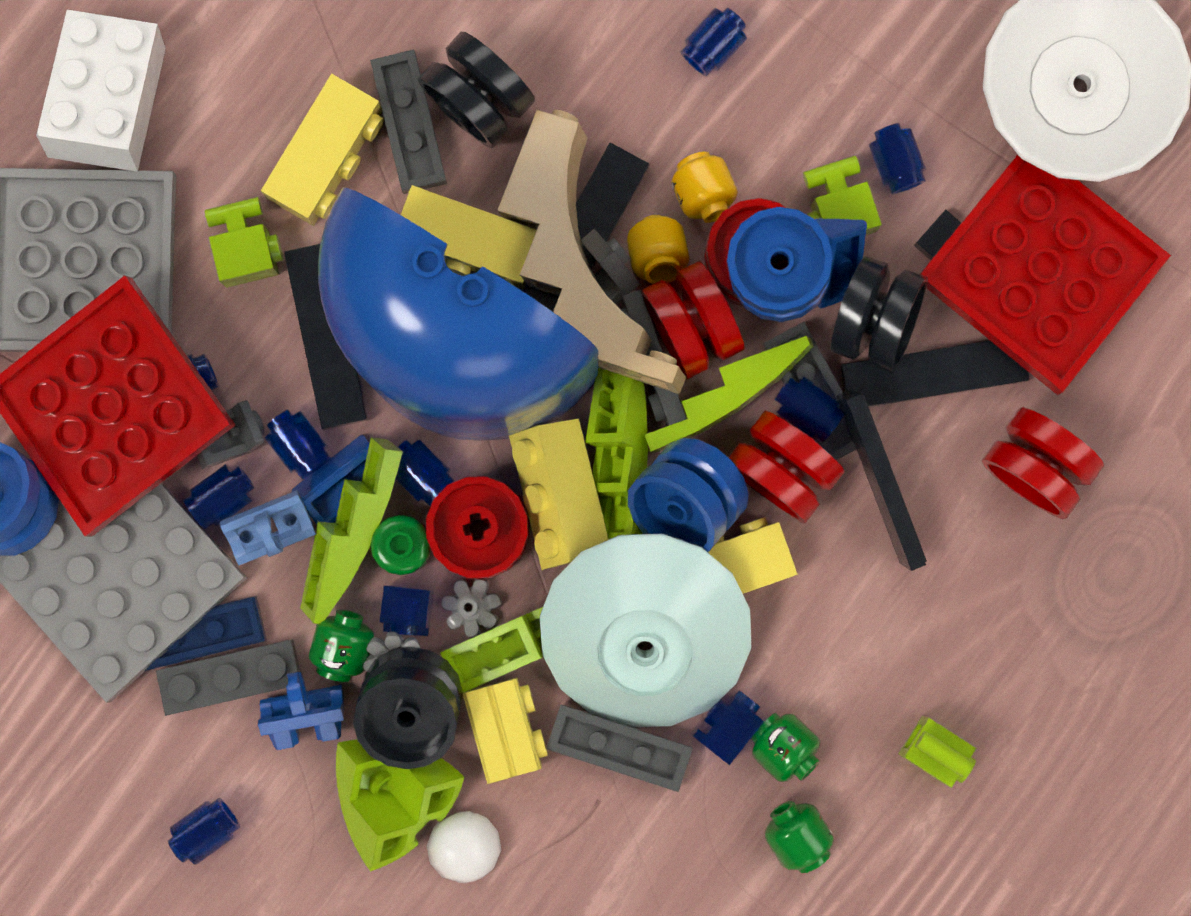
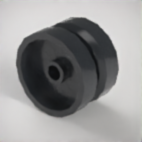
M461 31L445 48L448 61L453 68L443 63L432 62L418 78V82L428 96L456 125L486 147L493 148L508 132L505 119L500 112L510 117L521 118L535 102V97L522 79L499 56L474 36Z
M865 256L857 266L844 294L835 323L830 349L832 353L854 360L864 352L871 338L868 351L870 365L893 374L904 356L924 301L928 279L926 276L904 270L895 277L888 290L891 276L888 263Z
M405 647L390 650L378 657L364 675L361 692L355 708L353 725L358 742L371 757L387 766L402 769L425 767L442 758L453 744L463 696L459 675L446 659L431 650Z

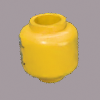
M703 151L691 154L677 164V171L673 174L671 185L683 213L691 219H703L705 223L716 222L721 213L728 209L736 200L738 194L737 187L726 162L719 156L710 155L709 152Z
M650 215L637 222L629 230L626 242L631 258L630 263L634 274L639 278L652 284L660 280L670 283L676 280L678 271L688 266L690 256L682 225L677 220L667 216Z

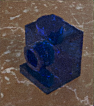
M384 585L379 622L384 623L383 632L429 636L434 591Z
M738 690L727 703L719 699L703 719L709 724L704 732L696 726L691 735L730 765L764 721L756 715L761 707L742 691Z

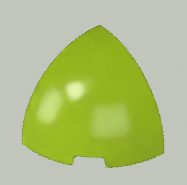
M357 739L338 742L336 751V779L340 805L354 846L370 872L396 861L417 847L416 834L430 820L443 821L456 801L464 781V776L451 764L440 758L425 767L402 769L387 766L371 757Z

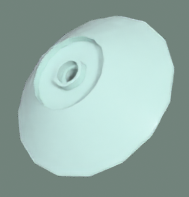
M662 533L618 535L581 551L553 580L540 614L542 655L560 689L590 714L630 727L673 726L709 711L737 684L752 648L750 607L733 573L702 547ZM642 641H647L653 647L649 650H641L637 645Z

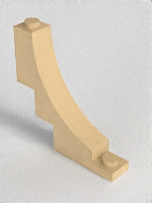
M536 110L497 210L503 218L537 230L520 276L530 288L559 297L553 312L572 325L597 347L599 351V368L680 394L686 376L680 367L676 365L677 360L670 355L651 350L649 356L646 355L652 341L642 326L628 317L605 294L592 273L584 253L578 229L576 191L580 161L587 142L585 132L580 126L578 119L570 113L553 110L552 114Z

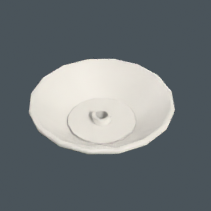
M1019 0L1004 13L986 47L983 92L995 128L1021 159L1057 178L1101 182L1140 170L1171 144L1189 109L1191 62L1180 28L1156 0ZM1075 79L1084 80L1087 84V91H1077L1074 88L1073 81Z

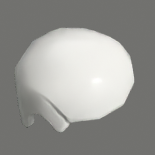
M466 811L455 813L438 822L431 832L427 843L430 864L441 877L459 883H469L483 878L494 869L501 852L498 831L486 817L478 813Z

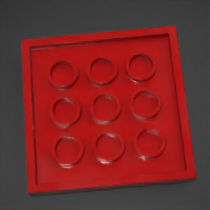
M1017 154L921 271L920 275L927 277V289L1056 395L1064 392L1171 255L1079 180L1057 178L1026 162Z
M126 275L0 373V414L85 537L94 536L236 426L132 277Z

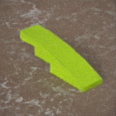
M804 336L720 367L719 370L725 386L682 401L688 419L645 434L650 451L660 452L673 441L699 435L745 408L780 381L814 347L811 338Z
M598 367V376L594 382L585 443L596 447L592 474L597 494L600 496L599 502L608 539L618 535L643 534L634 522L627 503L629 488L648 465V443L645 434H647V410L644 382Z
M370 438L362 481L344 479L336 522L318 521L300 606V609L314 624L325 621L350 585L370 548L373 533L382 520L391 497L403 453L402 450L388 439Z
M543 607L440 652L442 658L446 659L459 675L463 693L543 658L540 614Z

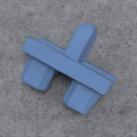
M298 490L220 521V527L231 546L238 566L264 555L274 556L283 552L284 547L316 535L315 527ZM271 517L278 531L273 533L271 532Z

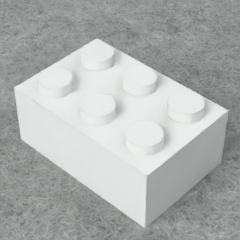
M73 10L66 11L36 135L48 158L138 172L166 49L158 24Z

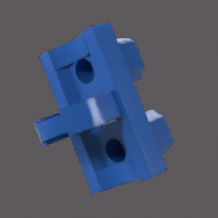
M302 672L287 674V695L260 700L259 731L261 736L269 735L276 750L292 748L297 745L300 736L298 729L314 726L317 740L323 742L341 737V721H344V693L342 685L307 691Z

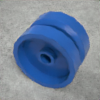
M775 207L758 211L741 223L730 240L727 265L733 293L746 310L761 319L784 322L801 318L819 305L829 289L833 262L829 238L815 219L800 210ZM778 259H785L788 261V266L783 270H777L772 267L771 262L777 265Z
M682 438L671 442L658 455L652 465L648 466L634 481L628 490L627 504L634 522L643 534L662 533L700 546L709 552L745 511L748 505L749 492L744 477L736 465L718 448L701 440Z
M0 442V556H15L34 548L47 536L57 518L59 498L31 459H28L16 449Z

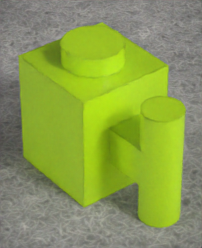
M856 156L803 172L807 189L825 184L828 193L814 199L811 204L812 212L807 213V215L813 219L864 220L867 223L866 235L876 233L882 223L868 181L847 187L845 178L861 173Z
M259 197L205 210V217L209 228L222 224L227 226L228 232L209 237L219 282L226 288L279 275L276 262L283 261L284 258L277 234L270 235L263 224L247 226V218L263 215Z
M922 716L898 755L952 788L956 781L963 783L971 773L976 763L972 755L977 748L929 717Z

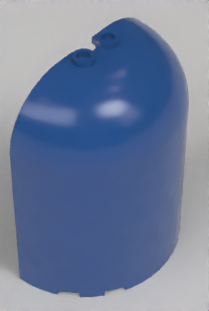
M343 187L331 208L320 243L318 283L321 302L330 330L346 359L358 374L397 412L424 429L443 436L460 440L497 441L509 439L510 435L537 425L548 424L558 419L575 406L589 391L595 382V378L598 376L599 351L582 333L547 307L483 266L474 274L461 276L453 273L445 263L447 243L381 203L355 190Z

